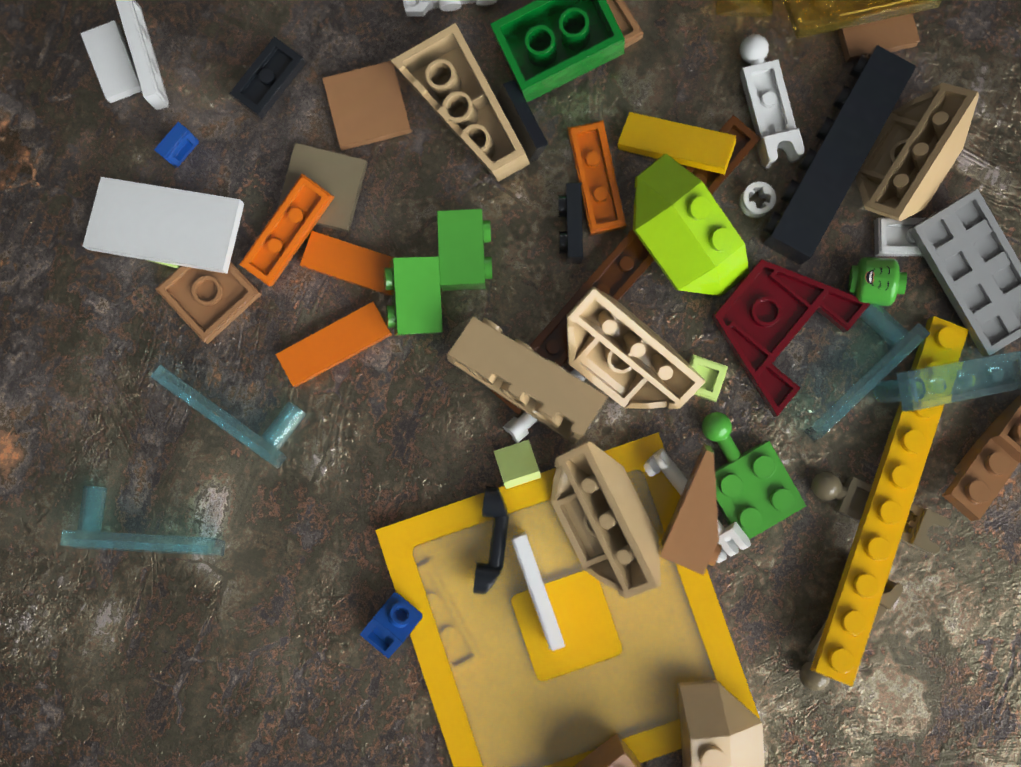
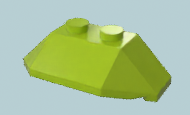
M663 154L635 177L636 191L633 231L675 290L723 296L748 275L749 267L744 241L699 178L667 154Z

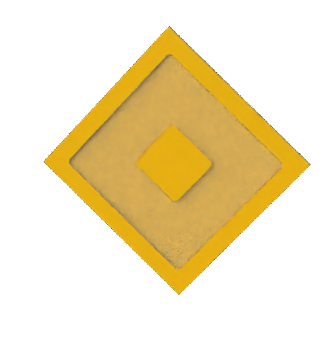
M659 432L605 450L604 452L625 468L658 535L660 545L681 495L662 471L651 477L644 470L645 462L661 448L664 449ZM556 468L541 472V478L508 489L505 488V485L498 487L509 514L504 563L498 579L484 595L473 593L476 563L488 564L493 518L482 516L485 492L375 530L395 592L423 614V618L412 630L410 637L453 767H573L616 733H618L641 763L680 750L682 746L678 683L716 679L760 719L707 568L704 575L659 556L661 585L627 599L623 598L617 593V590L603 584L583 569L551 504ZM525 531L565 643V647L554 651L549 649L512 543L514 535Z

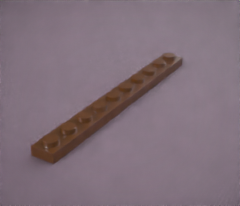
M734 115L718 131L736 135V144L725 175L690 166L686 168L704 183L711 195L761 139ZM633 229L530 344L534 353L562 366L568 359L567 314L592 286L619 301L654 262V259ZM490 390L517 415L523 411L493 390Z

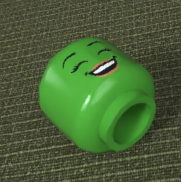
M863 257L857 265L851 266L848 293L856 296L862 303L876 306H891L895 302L897 294L904 295L907 272H900L899 263L896 259Z

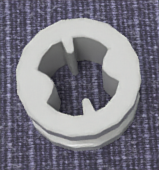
M758 181L751 183L740 196V208L749 217H763L775 205L776 194L771 185L766 182ZM755 192H758L760 198L766 199V202L760 208H757L755 202L749 201V198Z

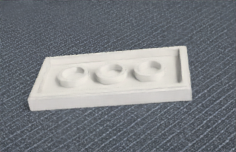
M101 177L83 247L91 251L227 274L244 203L236 198Z

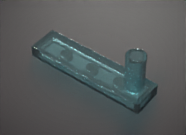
M871 304L860 318L887 342L891 348L804 432L814 442L822 438L909 355L930 332L920 323L908 331L882 306Z
M1021 351L896 373L897 379L878 381L874 385L873 395L880 403L901 402L902 411H914L1021 389Z
M159 365L150 376L169 392L276 469H279L287 458L280 451L281 447L306 416L301 409L288 402L260 437L162 365Z
M96 486L83 487L77 531L62 530L60 546L76 549L224 556L226 542L210 537L101 532L107 488Z

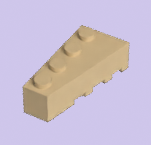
M456 23L391 60L401 76L498 182L530 164L523 147Z
M472 317L448 352V361L573 444L583 437L608 396L568 373L555 362L546 360L534 353V350L519 339L512 340L502 334V329L491 320L483 318L480 321Z

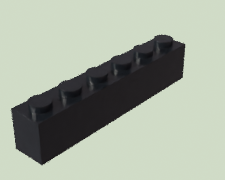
M876 45L868 56L863 54L859 56L849 73L854 76L853 81L849 87L844 85L832 104L837 107L832 119L827 116L816 132L815 136L820 139L814 150L809 148L798 165V168L803 170L797 181L792 179L785 188L780 198L785 201L779 213L774 211L766 222L763 231L768 234L762 243L763 245L799 265L812 257L913 74L916 65L879 45Z

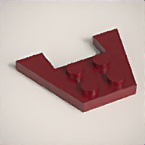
M761 259L711 318L770 412L776 417L800 390L796 383L772 364L816 310L842 332H846L854 325L870 304L860 302L852 294Z

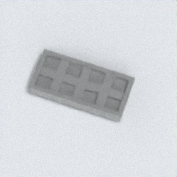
M978 189L966 193L908 229L966 329H969L968 333L982 356H990L1021 337V262Z

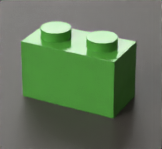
M482 209L437 211L439 273L442 291L485 290L486 279H493L492 257H485L484 243L491 242L490 220H483Z
M439 257L392 258L390 268H384L385 290L392 291V305H386L387 328H394V336L438 334L443 332Z

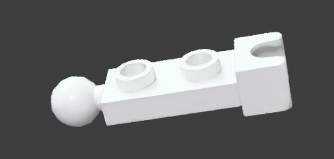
M751 34L740 45L742 59L751 65L742 68L740 77L755 133L761 138L757 144L761 165L763 168L768 169L778 158L777 149H782L786 153L788 161L794 163L803 157L805 148L800 129L795 124L779 60L765 62L769 52V44L766 38L760 34Z

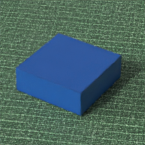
M177 122L154 150L172 166L177 168L198 145L199 140L185 126Z

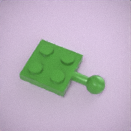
M713 412L704 418L702 432L707 439L718 443L728 461L715 469L717 505L727 523L730 525L737 522L750 540L806 507V504L770 441L765 440L741 454L730 436L732 431L730 419L721 412Z

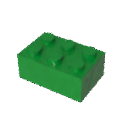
M535 0L490 24L495 41L527 103L624 54L625 38L606 0Z

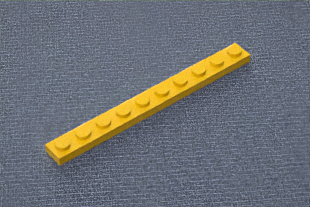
M936 316L927 320L810 669L852 687L969 329Z

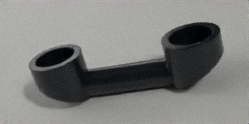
M490 486L485 487L482 510L483 517L493 518L488 564L476 563L473 593L483 595L492 588L503 569L509 521L508 510L499 488Z

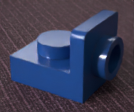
M395 592L359 635L389 659L423 618V614Z

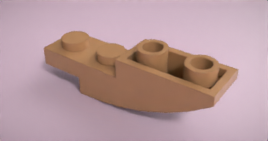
M1021 394L997 417L965 454L954 469L957 476L942 495L970 521L982 518L1016 467L1021 463Z

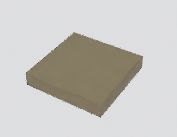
M295 143L278 207L300 175L305 174L335 196L316 225L349 233L366 172L367 161Z

